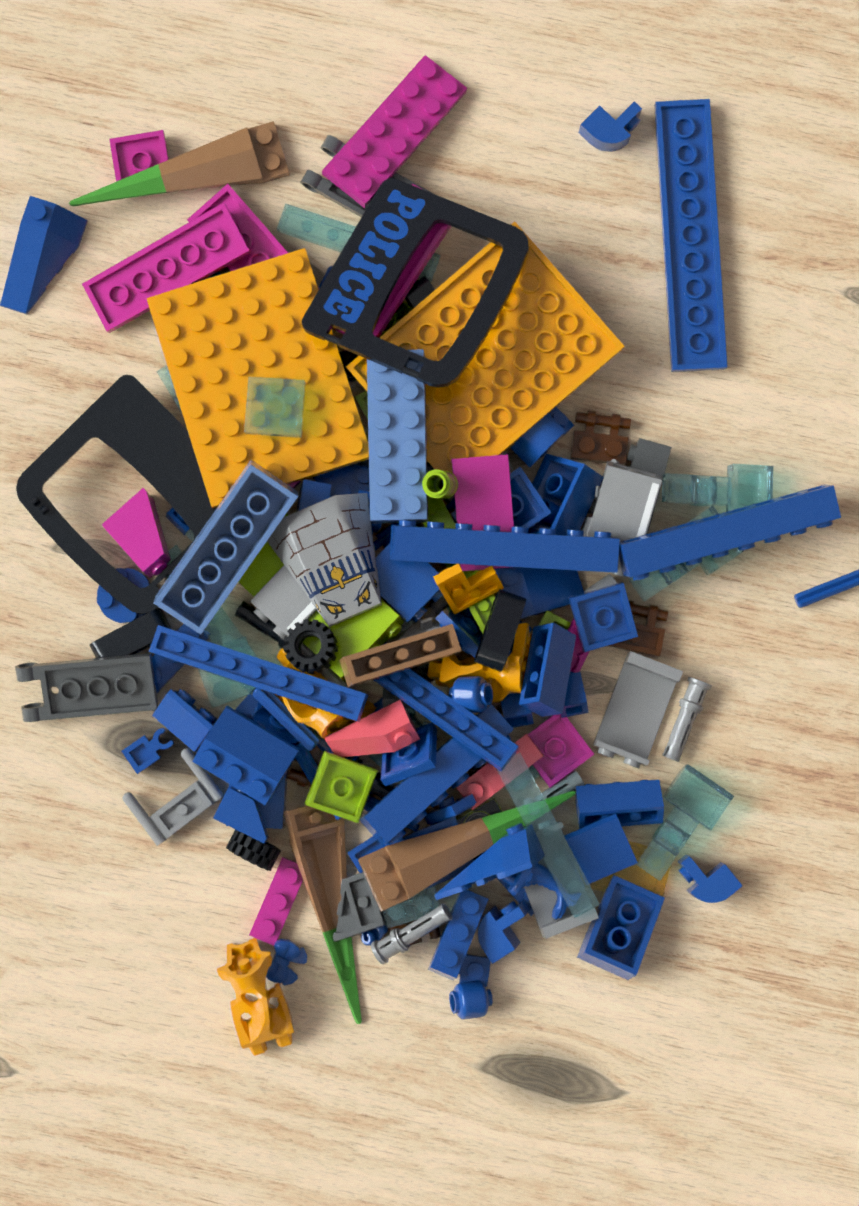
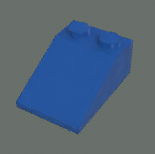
M521 467L510 473L514 527H528L529 530L550 515L551 511ZM455 510L451 513V517L454 523L456 524L457 521Z
M523 567L494 569L504 587L502 590L526 598L520 620L570 605L569 597L584 593L577 570Z
M613 875L596 910L599 918L591 921L577 958L626 980L635 977L665 898Z

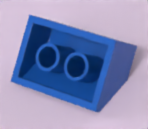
M546 453L532 485L551 511V514L530 528L528 533H539V528L556 529L557 535H567V530H580L595 498L596 486L601 485L604 477L583 463Z
M227 705L205 737L192 762L263 805H266L275 794L300 749Z

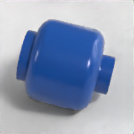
M482 676L459 677L455 680L453 687L449 689V697L471 713L484 712L488 705L492 703L493 690L491 684L487 683Z
M481 981L456 984L454 990L449 994L450 1008L452 1013L457 1014L462 1020L484 1017L488 1012V1007L493 1004L491 990L486 989Z

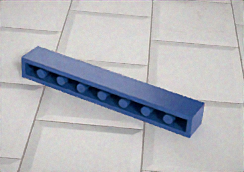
M819 485L620 541L619 560L623 575L630 578L633 577V580L648 578L650 576L649 572L659 570L660 573L673 571L676 569L675 565L684 562L686 565H694L702 562V557L712 555V558H718L728 555V550L738 547V550L755 547L754 542L764 540V543L778 541L781 539L780 535L789 532L791 536L806 533V528L816 525V528L833 525L832 520L841 518L834 485Z
M399 520V525H391L389 557L391 560L618 572L620 539L611 538V532L595 531L594 537L584 536V531L567 530V535H557L556 529L539 528V533H528V527L512 526L511 532L500 531L501 526L484 525L483 530H472L473 524L456 523L455 529L444 528L443 522H427V527L416 526V521Z

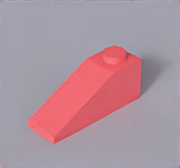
M398 700L364 717L359 722H355L325 737V740L335 755L352 757L396 752L420 740L408 711L402 701Z
M527 733L514 742L519 746V750L502 772L490 763H486L470 775L460 786L456 787L463 797L473 794L477 802L471 807L473 810L544 756Z

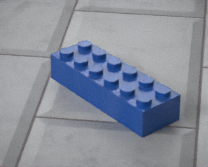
M492 704L484 712L476 715L511 740L508 734L514 729ZM451 737L436 751L435 768L404 779L360 818V821L381 845L387 843L390 845L395 844L406 834L404 828L408 824L411 826L416 825L427 815L425 809L429 805L433 808L449 795L446 790L450 786L453 789L460 786L470 777L467 773L469 769L475 770L480 768L487 761Z

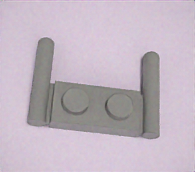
M189 748L182 750L181 757L199 780L150 817L131 792L125 793L122 797L125 804L157 846L224 796L207 771L192 762L195 755Z

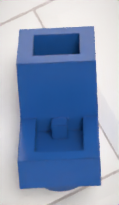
M634 101L615 120L599 105L581 123L578 133L596 149L608 152L620 150L629 143L631 137L626 130L631 132L640 123L639 116L642 108Z
M555 407L519 438L511 449L530 468L575 425Z
M685 855L677 861L682 867L678 871L688 883L691 881L695 883L686 891L703 902L717 903L724 901L742 887V884L724 863L720 862L705 875L689 855Z
M525 900L517 905L512 901L500 911L495 905L482 918L478 928V940L492 964L514 951L521 943L510 925L526 916L530 911V907Z

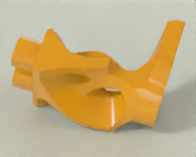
M521 623L518 625L512 653L508 656L501 672L475 663L473 656L464 660H458L453 655L443 658L442 661L430 662L427 676L430 679H435L438 686L447 687L448 689L453 687L455 680L459 677L482 676L492 686V703L501 702L511 693L521 694L532 634L529 633V624Z
M280 649L276 656L279 662L284 667L302 672L294 667L285 655L287 654L284 649ZM314 671V674H308L328 681L317 671ZM276 695L286 705L288 711L298 723L312 727L323 739L357 722ZM366 701L360 720L375 711L376 707L374 704Z
M256 938L240 945L227 944V963L217 968L219 977L222 980L229 981L236 993V999L230 1001L241 1047L243 1049L249 1047L254 1056L265 1053L267 1050L266 1042L276 1039L280 1047L291 1045L292 1033H294L292 1015L280 984H274L273 988L267 990L265 981L268 968L272 964L271 952L260 950ZM246 993L255 994L257 997L252 996V995H248V994H246ZM270 998H277L278 1006L270 1004ZM244 1012L251 1015L248 1020L242 1018L241 1015Z

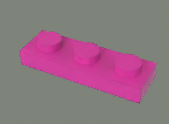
M282 857L249 936L273 946L278 940L303 882L297 862Z

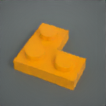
M456 564L433 576L454 615L498 592L499 589H504L493 566H489L466 578L460 565Z

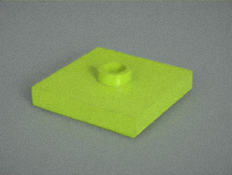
M324 751L304 804L359 823L378 770Z

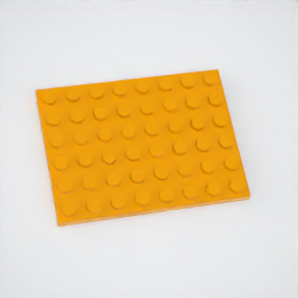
M515 221L511 224L523 231ZM527 235L529 251L520 274L498 318L459 379L447 387L438 388L425 384L427 462L434 470H445L453 473L451 459L501 455L625 347ZM490 242L384 333L380 339L406 350L423 349L425 358L432 361L441 360L454 344L478 305L496 269L503 251L502 247ZM358 356L346 368L367 391V359Z
M305 248L146 298L213 509L219 506L250 460H253L286 484H291L369 459V444L337 345L306 333L302 326V318L319 291Z

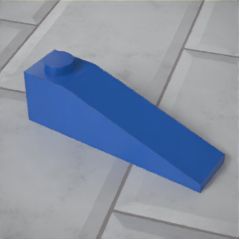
M30 196L20 223L0 306L27 315L45 292L47 285L53 277L62 270L63 264L79 248L88 221L55 203Z
M522 823L507 828L506 835L434 895L436 900L463 892L471 888L474 883L477 886H481L497 877L502 879L535 866L545 854L533 825L523 827Z

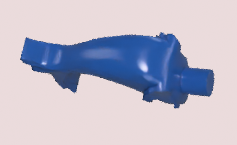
M539 863L532 868L500 879L509 885L508 892L513 896L518 895L522 888L536 884L555 891L557 900L552 910V918L555 920L562 918L567 906L576 905L577 900L582 894L580 892H566L558 878L548 868Z

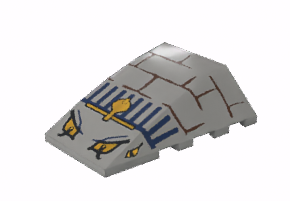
M367 493L335 495L288 515L281 520L267 540L329 627L382 605Z

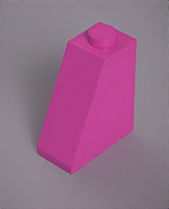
M144 488L101 524L149 578L159 575L167 567V563L171 558L155 501Z

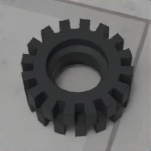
M305 619L303 624L297 622L294 624L296 626L294 630L290 628L287 631L290 634L289 637L285 636L284 638L286 646H283V649L287 654L285 656L294 667L302 672L306 671L308 674H314V671L321 673L323 672L322 668L326 667L328 669L331 666L329 664L330 661H335L336 659L334 654L338 652L337 639L333 635L334 633L318 620L313 619L310 622L308 619ZM311 636L319 638L321 649L318 654L312 657L304 656L301 652V644L304 639Z
M236 829L226 846V849L267 871H271L281 852L279 848L269 842L262 843Z

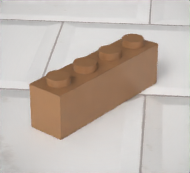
M450 624L343 657L339 661L349 688L453 656L461 652L454 626Z

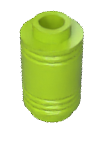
M435 469L429 471L424 476L422 487L424 492L432 498L447 499L456 493L458 480L449 471ZM443 480L444 484L443 488L441 489L440 483Z

